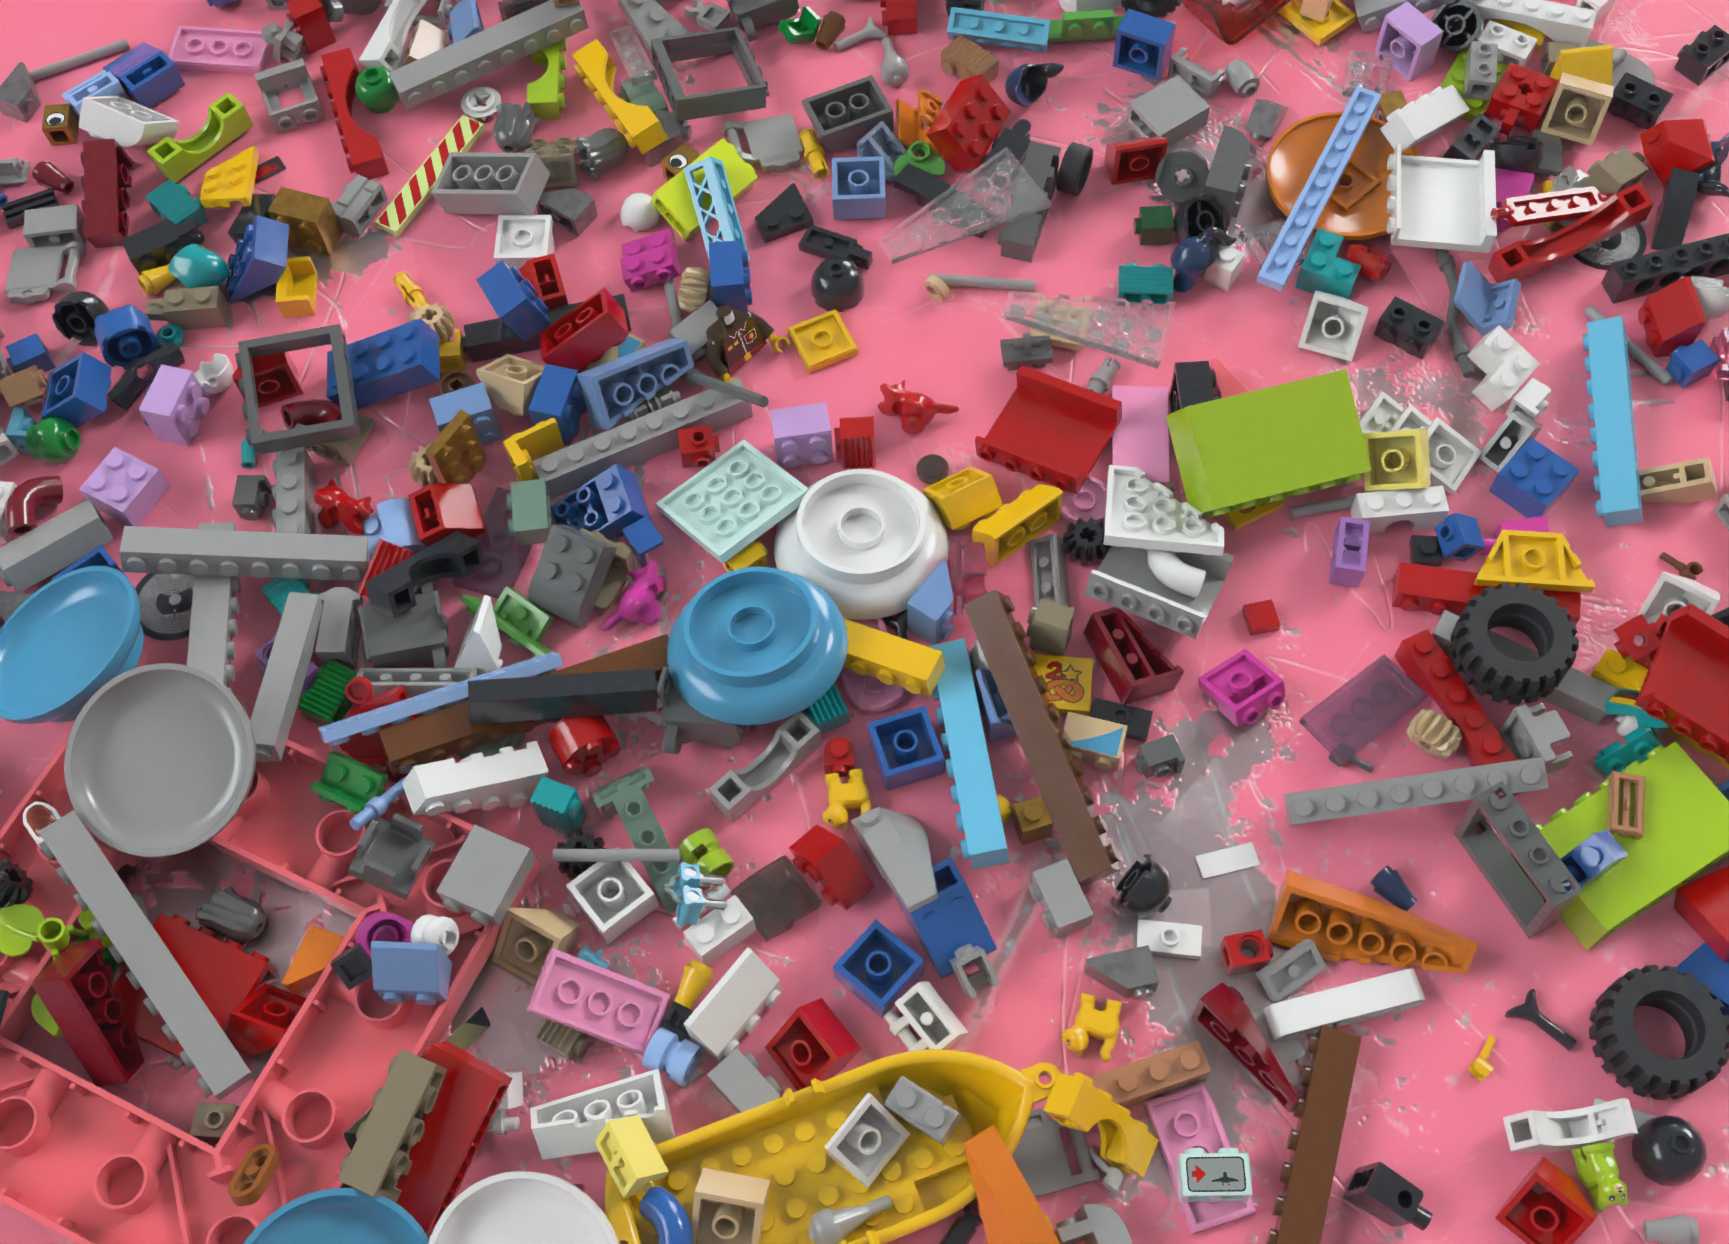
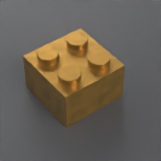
M281 187L268 209L272 220L289 225L288 247L290 248L297 247L309 250L314 254L321 253L331 256L343 234L342 227L329 198Z

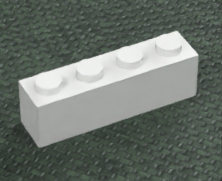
M1453 84L1445 89L1439 86L1431 93L1421 96L1415 102L1411 101L1401 110L1398 108L1386 117L1388 122L1380 130L1394 150L1397 143H1401L1402 153L1450 126L1470 109Z

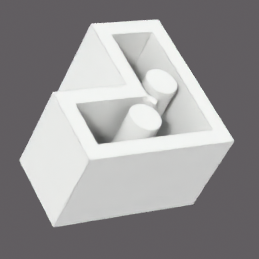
M1498 325L1485 335L1467 355L1487 374L1472 393L1493 411L1513 396L1540 363Z

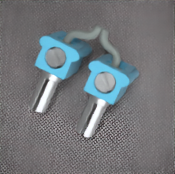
M681 862L677 875L670 879L669 884H664V892L669 893L672 899L678 903L676 915L677 923L680 926H684V924L696 925L701 910H726V899L703 897L702 889L698 888V886L702 885L722 887L724 877L700 873L699 865Z

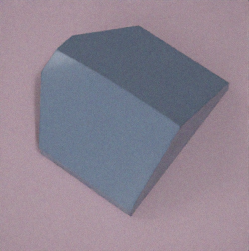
M881 121L857 142V157L884 156L885 182L891 183L895 178V162L897 158L907 154V150L885 123Z

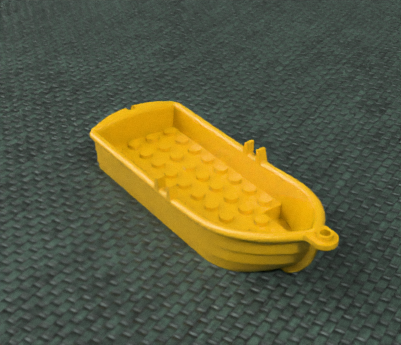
M916 1050L886 1056L824 1081L812 1079L810 1080L812 1086L796 1092H792V1089L788 1088L783 1096L655 1145L668 1169V1173L665 1177L652 1181L655 1187H663L674 1195L686 1210L691 1223L694 1193L703 1168L770 1180L767 1211L760 1244H815V1242L810 1240L808 1232L810 1230V1219L816 1212L824 1208L835 1210L865 1205L887 1195L892 1201V1207L869 1218L839 1243L886 1244L939 1222L974 1200L977 1195L972 1184L963 1143L993 1125L1012 1156L1026 1129L1033 1105L1048 1099L1060 1071L1056 1066L1047 1062L1038 1063L1018 1071L997 1060L956 1050ZM901 1076L918 1085L942 1101L945 1106L948 1105L961 1115L960 1123L944 1147L883 1105ZM1047 1076L1051 1082L1044 1085L1040 1083L1038 1078ZM870 1093L910 1135L867 1188L827 1155L825 1145L866 1094ZM607 1169L605 1214L618 1237L619 1243L658 1244V1235L655 1227L644 1219L639 1212L640 1202L647 1192L631 1195L629 1198L623 1199Z

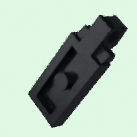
M814 225L808 227L798 244L800 251L824 259L846 258L857 267L867 270L873 262L872 252L863 249V246L859 245L856 239Z

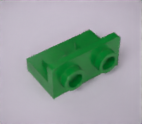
M338 751L329 752L320 781L311 783L310 790L318 793L320 799L327 802H337L344 805L346 811L358 814L364 810V805L375 796L380 797L382 795L388 774Z

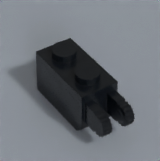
M1027 119L1018 120L1011 130L1005 128L1001 136L995 138L992 150L989 155H984L980 163L983 182L1008 192L1011 191L1018 180L1031 141L1029 134L1031 125Z
M163 220L121 239L130 262L139 275H141L142 271L170 264L173 257L181 249L191 244L200 245L204 241L205 236L201 231L197 230L198 225L193 220H186L177 225H174L172 221Z

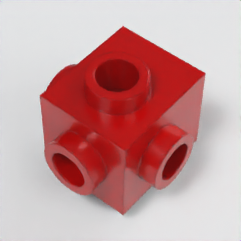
M695 425L687 429L677 430L683 468L693 466L702 468L716 460L715 453L720 452L718 435L712 436L711 425Z
M1642 614L1611 630L1618 640L1614 643L1617 651L1623 659L1629 657L1632 662L1639 659L1641 663H1645L1654 658L1660 643L1659 639L1662 638V633L1654 622L1648 624ZM1636 635H1640L1643 638L1641 646H1637L1634 643Z

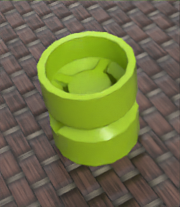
M710 828L696 831L688 836L678 847L683 861L687 864L699 865L700 873L719 875L725 878L735 866L727 851L723 848L719 849L720 841Z

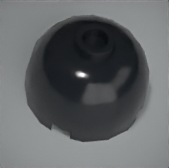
M1456 0L1451 4H1443L1431 18V21L1444 31L1439 47L1447 52L1460 53L1469 50L1471 42L1478 41L1483 33L1484 22L1482 13L1473 3L1467 0Z
M1507 136L1506 142H1499V137L1491 139L1490 150L1495 151V168L1531 173L1538 168L1542 161L1545 140L1542 139L1537 143V137Z
M1203 194L1191 197L1179 205L1173 219L1174 233L1180 242L1190 237L1201 236L1207 228L1212 226L1220 228L1225 233L1227 232V213L1225 208L1219 206L1215 201L1218 199L1214 196Z
M835 257L823 261L814 271L811 280V291L815 302L826 311L836 309L837 312H843V308L851 306L852 309L856 307L862 300L865 291L860 269L846 258Z
M86 291L71 292L61 298L55 304V312L52 314L56 328L69 340L72 337L76 340H81L78 343L79 345L93 346L98 342L94 334V322L99 315L109 312L108 306L102 299Z
M1151 854L1143 855L1147 860L1143 864L1136 861L1125 873L1116 887L1118 891H1122L1118 900L1112 896V905L1130 917L1146 918L1154 915L1157 911L1162 913L1172 901V898L1169 896L1172 889L1171 876L1167 868Z
M1663 1115L1649 1119L1637 1129L1638 1134H1635L1632 1140V1156L1635 1162H1638L1645 1171L1643 1174L1648 1179L1663 1186L1676 1187L1692 1181L1703 1170L1707 1159L1706 1144L1701 1133L1690 1122L1678 1116Z

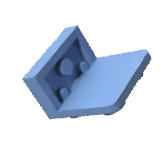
M1471 261L1463 263L1459 275L1454 304L1482 335L1488 334L1498 325L1504 330L1512 328L1522 284L1515 278L1491 285Z

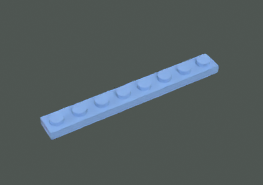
M553 651L319 727L318 730L325 744L331 742L332 746L349 741L350 735L359 732L363 736L373 734L380 730V725L390 722L392 725L411 720V715L421 712L423 716L440 710L439 706L451 703L453 706L468 701V681L530 677L536 674L542 676L556 671L555 668L563 666L561 655Z

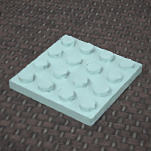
M743 439L658 501L656 505L664 516L723 564L796 510L810 489Z

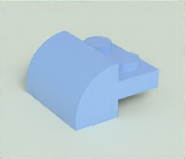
M105 70L61 94L67 104L70 103L79 120L83 97L119 95L127 98L120 82L110 72Z
M395 498L377 504L378 512L370 516L366 521L361 522L364 527L363 536H368L370 560L380 538L412 550L414 552L413 555L427 548L419 540L410 502L407 498Z

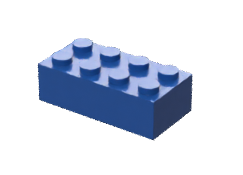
M421 318L347 345L357 409L440 381L439 334ZM331 350L327 352L326 397L330 401L340 404Z

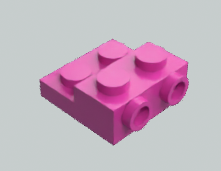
M671 228L622 244L623 259H620L623 281L631 292L681 276L675 236Z
M1243 649L1198 678L1199 687L1218 703L1219 711L1237 727L1244 723L1247 725L1255 723L1261 712L1269 707L1277 709L1286 697L1284 680L1246 649Z

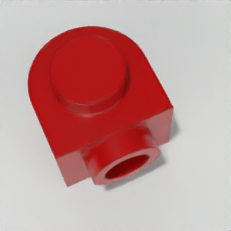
M835 737L830 739L824 748L825 774L838 773L839 778L846 777L850 770L855 769L854 746L847 738Z

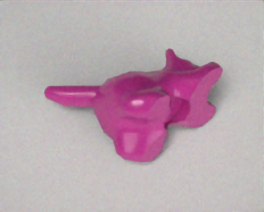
M655 561L648 562L647 567L637 569L634 572L627 571V574L633 580V584L623 595L620 608L602 625L601 630L607 631L612 629L623 619L634 623H644L647 626L653 625L661 619L662 610L655 598L664 591L666 580L663 575L658 576Z

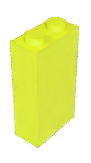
M724 138L691 163L694 164L710 156L722 160L734 202L750 190L758 178L754 168L749 163H745L739 156L735 146L727 143ZM704 168L693 172L695 181L699 185H702L706 176ZM683 169L655 191L650 202L683 240L687 241L700 230V226ZM705 192L701 203L704 209L709 210L713 200L711 195Z

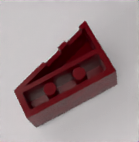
M1113 607L1092 613L1083 633L1122 705L1175 689L1185 671L1179 665L1175 667L1163 655L1165 651L1158 645L1156 647L1153 646L1143 636L1144 631L1122 609Z

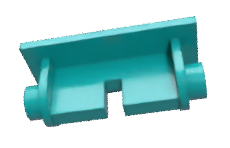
M1639 726L1636 730L1624 736L1626 743L1623 745L1618 740L1605 749L1599 750V755L1595 756L1596 761L1594 765L1609 778V774L1612 771L1623 773L1622 771L1634 761L1638 760L1640 763L1648 759L1646 755L1662 743L1655 737L1656 732L1652 727Z

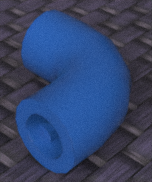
M657 1186L650 1189L640 1202L639 1212L644 1219L655 1227L658 1235V1244H693L692 1226L684 1207L674 1195L663 1187Z

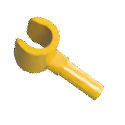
M1493 1035L1488 1036L1482 1052L1469 1066L1470 1073L1481 1082L1494 1069L1486 1061L1496 1041V1037Z

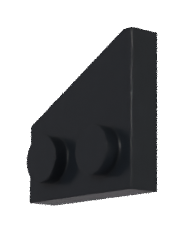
M795 183L785 189L755 217L756 225L765 243L814 225L813 218Z

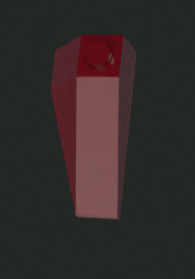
M1223 982L1200 998L1192 1017L1289 1112L1299 1101L1248 1006L1243 1002L1244 998L1241 993L1232 986L1228 987Z

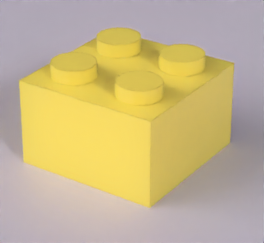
M1428 428L1362 433L1372 470L1364 473L1365 491L1416 489L1431 486Z

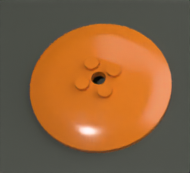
M1342 111L1320 113L1303 118L1284 130L1272 145L1266 163V184L1273 201L1287 217H1289L1342 116ZM1371 117L1339 181L1348 182L1349 185L1342 186L1337 183L1313 233L1316 234L1317 229L1320 228L1344 236L1343 240H1365L1387 234L1388 218L1391 217V212H1387L1388 197L1391 196V191H1387V181L1389 175H1391V170H1387V161L1389 154H1394L1395 150L1380 130L1386 122ZM1415 146L1401 153V155L1421 156Z

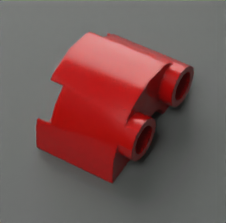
M1365 242L1358 243V245H1350L1345 256L1350 259V262L1361 265L1358 275L1373 282L1381 277L1385 278L1392 266V263L1389 262L1391 254Z

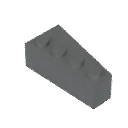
M1030 141L1023 167L1019 173L1017 188H1014L1012 194L1011 208H1008L1006 211L1005 229L1001 228L999 232L998 244L1001 245V256L1032 263L1057 186L1061 147Z

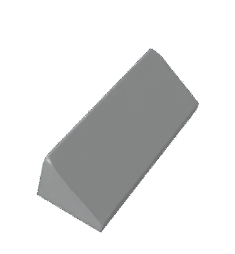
M1053 533L1029 541L1035 607H1038L1040 599L1045 598L1046 601L1050 599L1051 602L1056 601L1057 605L1062 603L1063 606L1067 605L1071 608L1063 540Z

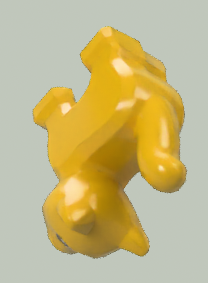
M862 768L850 770L849 775L851 778L848 779L846 784H841L838 773L825 775L829 806L822 813V819L824 823L829 824L833 828L841 829L844 833L847 830L848 823L847 809H861V815L866 811L872 810L870 793L865 784Z
M1081 993L1079 998L1080 1008L1076 1014L1074 1025L1063 1031L1062 1041L1066 1043L1070 1051L1077 1054V1058H1080L1086 1050L1089 1036L1104 1041L1100 1050V1057L1103 1062H1109L1111 1060V1051L1114 1049L1118 1038V1017L1120 1016L1122 1002L1108 999L1106 1005H1103V1011H1098L1095 1009L1096 997Z

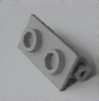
M17 157L0 160V185L27 183L30 162H24V160H19Z

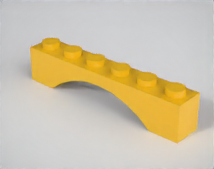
M598 39L572 54L577 63L573 66L581 80L583 79L591 93L594 92L593 95L600 106L605 105L603 107L611 120L615 119L613 122L621 134L626 132L624 137L632 149L637 147L643 155L668 139L660 121L648 106L628 103L614 94V77L617 69Z

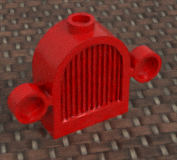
M355 677L346 685L345 694L351 702L358 704L344 719L408 699L409 696L403 684L373 696L371 682L365 677ZM414 714L410 716V719H414L419 716L418 714ZM390 722V723H386V724L380 725L379 727H380V730H381V729H384V728H387V727H390V726H393V725H392V723ZM359 732L350 735L349 741L339 744L343 751H346L351 757L360 762L378 764L387 761L380 744L378 732L364 736ZM389 765L386 767L388 779L394 783L399 782L409 774L399 773L392 775Z

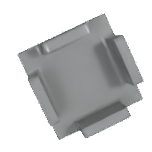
M1543 703L1529 708L1526 704L1515 707L1498 733L1516 759L1543 757L1546 774L1565 768L1574 757L1571 751L1555 756L1550 745L1567 740L1570 737V733L1558 712L1552 710L1543 714L1546 709Z

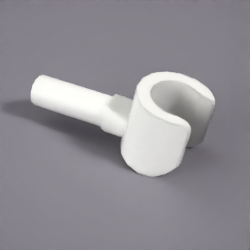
M1092 1148L1089 1149L1091 1160L1106 1174L1101 1182L1102 1185L1111 1192L1118 1193L1124 1183L1122 1172L1115 1167H1110Z

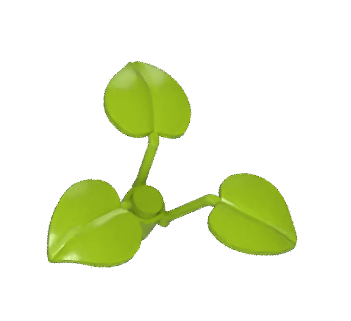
M18 904L0 909V952L7 956H23L30 951L33 941H41L43 946L51 951L55 960L59 956V951L69 944L70 934L81 937L89 935L90 940L101 937L90 922L95 919L90 909L84 912L82 910L79 914V923L84 930L76 929L71 924L65 927L64 923L58 918L44 919L42 912L32 905ZM107 934L101 938L104 948L113 945ZM36 993L31 1004L34 1019L52 1036H62L63 1033Z

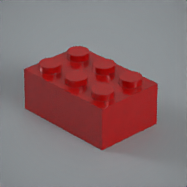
M976 75L959 82L926 133V136L956 172L978 167L1011 114V111L983 75Z
M603 287L540 333L542 360L546 364L578 370V373H580L587 364L601 359L608 349L613 346H619L625 341L629 334L624 309Z

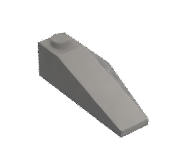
M877 807L851 820L862 850L909 913L938 898L931 863L932 857L928 844V834L914 816Z

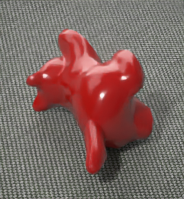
M902 380L900 384L892 386L886 383L880 385L884 401L878 404L879 410L885 415L901 416L902 429L908 434L923 432L925 426L931 422L936 413L951 414L959 411L958 406L937 403L923 393L907 391L905 389V380Z
M330 479L328 486L317 489L313 493L314 501L322 506V510L318 513V521L324 528H332L335 523L340 521L350 532L362 534L364 527L361 522L366 521L374 511L370 506L372 499L370 496L359 500L354 499L343 489L339 488L334 479Z

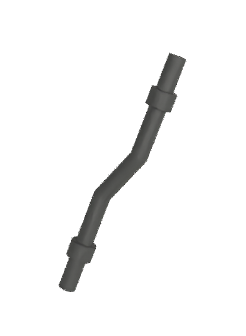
M1436 249L1439 257L1437 259L1441 272H1444L1450 290L1446 325L1453 343L1452 353L1455 361L1459 362L1463 377L1470 378L1474 375L1470 358L1467 356L1470 349L1463 341L1458 326L1459 309L1454 304V296L1459 282L1454 269L1456 263L1453 255L1449 254L1448 250Z

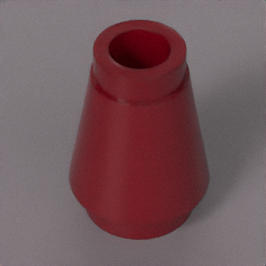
M41 161L33 169L32 176L38 185L52 188L66 195L74 188V182L51 162Z

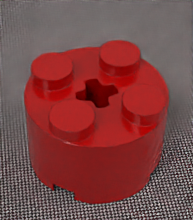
M604 715L577 717L575 719L573 717L564 718L549 734L551 748L568 775L584 773L586 777L594 776L601 771L602 764L618 755L622 750Z

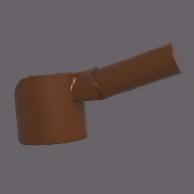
M1662 552L1660 555L1661 559L1679 571V576L1695 580L1697 578L1695 575L1703 572V567L1698 562L1693 561L1685 565L1665 552Z

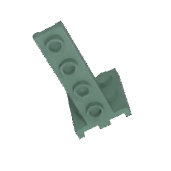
M644 766L590 792L589 795L597 808L603 807L608 809L612 806L615 807L635 849H671L643 793L644 790L649 788L648 783L655 780L650 769ZM642 862L667 914L676 910L678 903L672 899L669 893L664 892V884H669L670 879L677 875L679 869L678 862Z

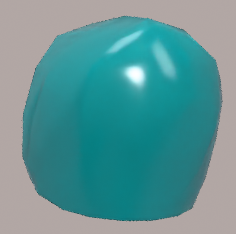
M191 244L181 249L173 257L168 267L171 274L178 278L187 288L220 287L230 274L223 258L198 244Z

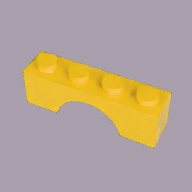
M1075 1072L1073 1076L1059 1073L1043 1111L1060 1125L1088 1132L1097 1123L1101 1135L1100 1157L1121 1172L1144 1178L1159 1141L1148 1132L1149 1127L1143 1122L1131 1118V1112L1127 1108L1111 1101L1112 1096L1109 1093L1094 1087V1081L1090 1077Z

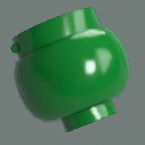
M383 67L366 68L358 75L355 83L358 99L374 113L389 112L396 106L399 97L388 74L390 71Z
M58 417L46 418L38 422L37 425H32L25 437L26 447L30 455L36 460H43L51 464H62L70 461L77 454L81 444L80 434L73 424L66 419Z

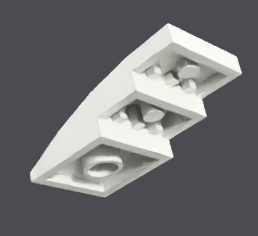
M1383 391L1377 395L1359 420L1362 433L1428 428L1431 484L1443 486L1445 491L1452 494L1459 487L1482 453V451L1438 417L1431 421L1410 404L1403 408Z

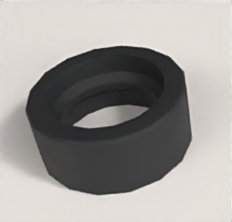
M1075 142L1068 146L1059 168L1056 183L1057 190L1074 196H1078L1081 193L1093 160V149L1091 147Z

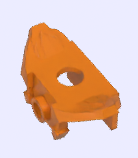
M928 89L917 92L918 107L916 109L898 98L896 100L898 140L908 147L916 141H923L931 147L933 154L940 156L939 150L926 136V133L941 112L940 106L943 103L938 94L931 95ZM924 124L929 126L926 130H923Z

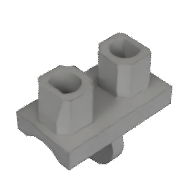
M288 19L285 21L284 30L277 24H268L262 30V38L268 45L274 46L273 59L278 62L283 57L292 62L298 60L302 54L303 48L300 46L303 42V36L293 31L294 23Z

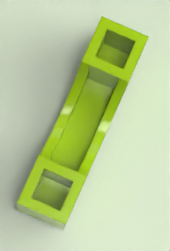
M567 38L531 54L534 64L541 65L547 69L541 78L527 84V102L531 105L530 109L541 120L561 119L562 109L566 108L565 94L562 93V89H566V76L563 74V70H567L566 55H564V51H568Z
M227 92L208 106L207 120L197 134L185 140H174L167 136L147 150L157 171L167 180L171 178L176 183L253 127V124L245 106Z

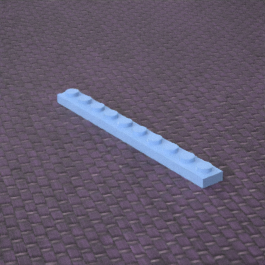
M1359 86L1356 87L1265 260L1256 282L1282 292L1380 102L1381 94Z

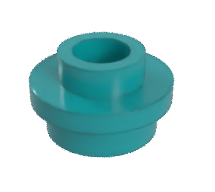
M169 324L163 326L157 332L156 338L161 347L173 341L180 348L184 342V332L180 326Z

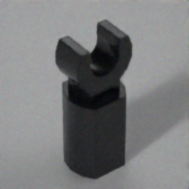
M975 1199L964 1207V1216L962 1218L957 1217L939 1244H968L977 1232L974 1227L983 1223L980 1215L975 1216L971 1213L970 1209Z

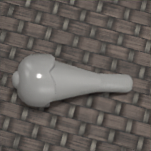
M886 37L882 40L885 54L884 62L881 65V77L887 85L898 87L907 81L909 67L907 62L895 52L891 39Z
M885 1195L865 1205L831 1210V1208L819 1210L810 1219L808 1236L815 1244H839L869 1218L890 1209L892 1201L889 1196Z

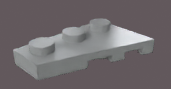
M655 0L618 1V5L632 27L637 29L643 38V44L647 50L651 51V39L691 33Z

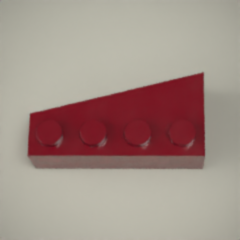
M115 139L83 142V152L80 154L81 163L84 167V176H81V185L85 198L81 202L82 210L85 214V223L82 225L83 236L95 248L123 246L121 239L128 237L129 217L125 208L130 207L131 202L126 189L132 187V177L128 175V170L133 169L134 162Z
M101 938L70 943L32 983V986L93 1083L98 1087L127 1083L145 1062L132 1024L125 1022L123 998L121 995L115 994L110 979L114 977L111 965H105L100 951L105 948Z

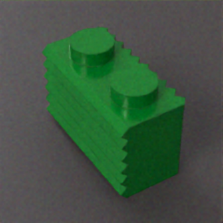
M332 659L329 660L328 665L323 666L318 671L312 688L302 694L298 709L306 719L320 726L343 720L354 704L347 698L345 688L357 676L358 672Z

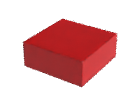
M1272 599L1243 605L1242 612L1250 636L1279 630L1281 624Z

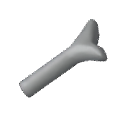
M869 17L863 30L834 42V47L838 52L866 39H884L888 35L882 29L874 26V20Z

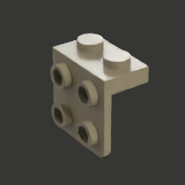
M581 528L580 531L617 547L594 606L597 609L606 611L630 576L627 574V571L633 572L636 568L632 550L622 542L615 543L606 539L603 534L597 531L590 532Z

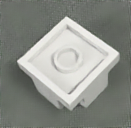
M499 215L494 250L495 264L503 260L510 268L515 266L519 270L529 259L552 253L555 254L552 216Z

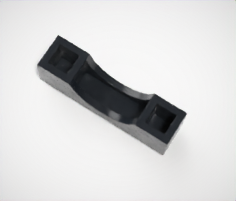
M456 531L366 581L365 584L371 607L395 618L417 605L415 593L424 584L441 578L463 579L484 567L480 541Z

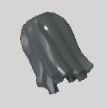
M525 102L522 109L518 103H503L496 106L498 116L493 128V135L498 147L502 151L517 153L529 145L534 127L541 121V118L530 109V103Z
M604 128L587 138L578 137L576 140V153H580L581 160H586L579 167L582 171L587 170L588 176L595 180H599L606 170L620 164L628 153L627 140L621 132L613 128Z
M215 886L212 890L213 896L209 902L203 905L200 904L197 908L196 920H199V925H203L207 929L216 930L235 942L241 943L253 940L261 933L266 923V916L262 906L254 900L237 894L232 886L224 890Z

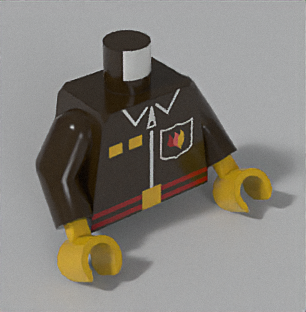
M721 306L716 311L718 320L710 325L706 331L708 342L705 358L718 378L721 377L722 381L728 382L738 378L730 377V375L767 344V338L770 340V348L775 352L782 353L783 351L778 347L779 340L785 345H790V341L787 337L776 336L773 333L774 329L761 316L748 310L742 312L735 307Z

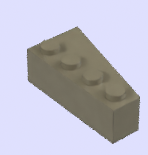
M401 1049L399 1055H396L389 1064V1075L384 1086L379 1088L373 1097V1108L367 1120H364L357 1130V1141L352 1151L344 1157L341 1163L339 1181L373 1197L379 1198L381 1195L392 1201H398L402 1190L396 1188L400 1176L402 1174L407 1175L413 1162L409 1160L410 1149L417 1142L421 1141L425 1130V1123L422 1120L424 1113L429 1114L432 1111L448 1069Z

